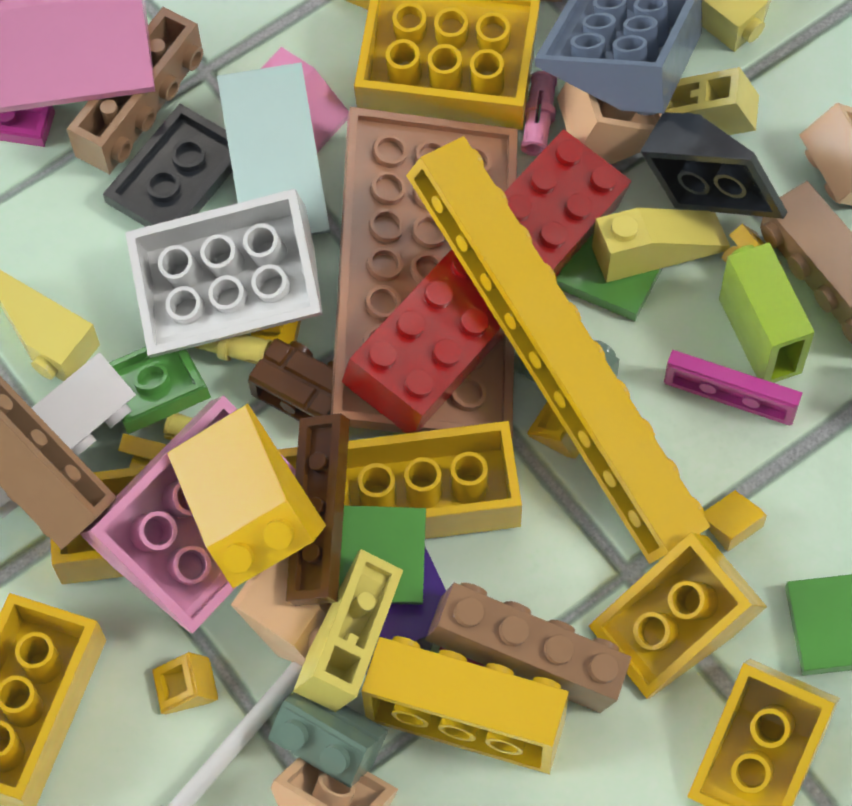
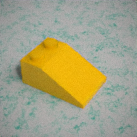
M248 403L167 452L205 546L232 588L239 586L311 544L326 526Z
M690 532L588 626L597 638L616 644L619 647V652L631 656L626 674L646 699H650L732 639L767 606L708 536Z
M753 659L747 660L740 669L687 797L705 806H793L840 698Z

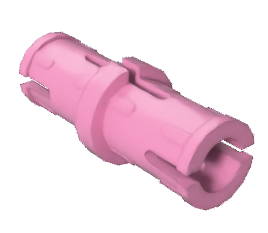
M537 71L531 75L529 100L525 107V126L521 151L530 156H538L548 146L550 125L556 118V109L553 103L557 77L545 71ZM541 104L539 123H537L539 105Z

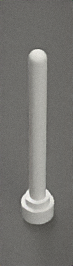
M292 662L168 806H194L294 690L303 666L296 662Z

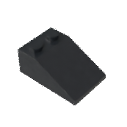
M664 112L640 152L674 208L785 218L787 210L753 151L699 114Z

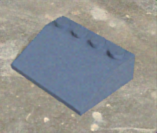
M568 0L534 58L535 66L621 111H634L640 115L664 114L702 34V0Z

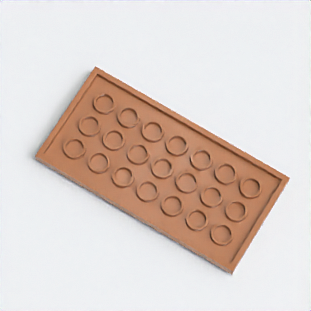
M350 107L347 117L331 414L341 413L349 418L350 427L405 433L341 381L350 357L452 249L406 175L421 156L465 136L470 146L481 155L484 168L494 184L505 192L517 179L518 129ZM506 334L419 432L509 421L511 438L513 437L514 347Z

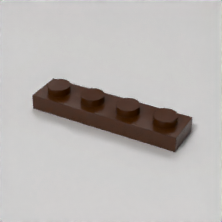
M341 413L301 418L299 422L295 478L326 526L314 542L289 556L286 601L295 606L338 602L350 419Z

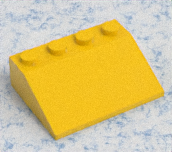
M370 0L354 83L357 108L499 126L523 131L540 0Z

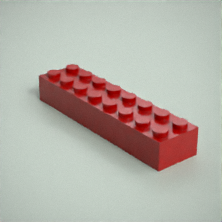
M563 129L504 193L508 200V206L514 216L529 231L532 244L543 262L547 263L553 269L555 276H557L592 236L596 218L610 215L618 208L632 180ZM452 249L350 357L341 381L405 433L419 432L505 335Z

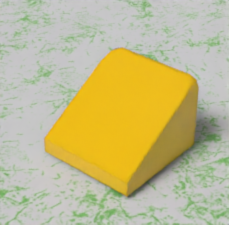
M547 401L527 434L532 439L560 454L576 459L580 452Z
M736 490L704 511L705 518L711 526L708 528L709 531L727 552L764 527L767 517L761 508Z
M187 652L152 669L161 714L166 715L218 700L212 666L207 656Z

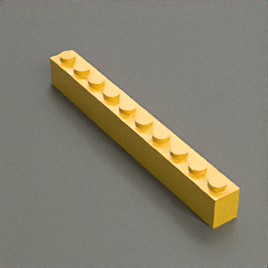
M462 136L421 156L406 175L648 563L651 564L665 556L690 532L700 534L711 526L705 518L703 507L697 499L691 496L680 479V473L676 464L665 455L656 441L652 426L641 417L632 403L628 388L621 380L617 379L608 365L602 347L591 338L581 322L578 309L572 302L567 300L557 284L553 269L543 262L532 244L529 231L514 216L508 206L505 193L490 178L478 151L470 146L465 136Z

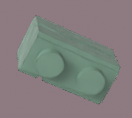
M292 693L282 703L269 733L268 740L285 750H291V753L351 788L360 780L361 776L363 777L372 768L388 730L346 705L337 712H334L297 693Z

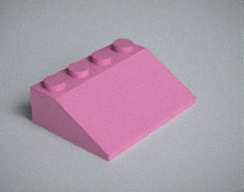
M0 0V113L155 92L145 0Z
M224 395L209 401L116 496L117 498L101 515L80 533L114 569L190 633H194L235 588L231 587L206 548L167 452L236 411L237 408ZM283 457L295 476L296 469Z

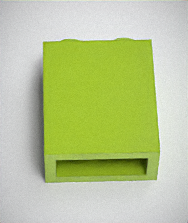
M770 242L756 247L753 245L740 247L727 257L719 295V301L757 378L775 383L801 374L815 332Z

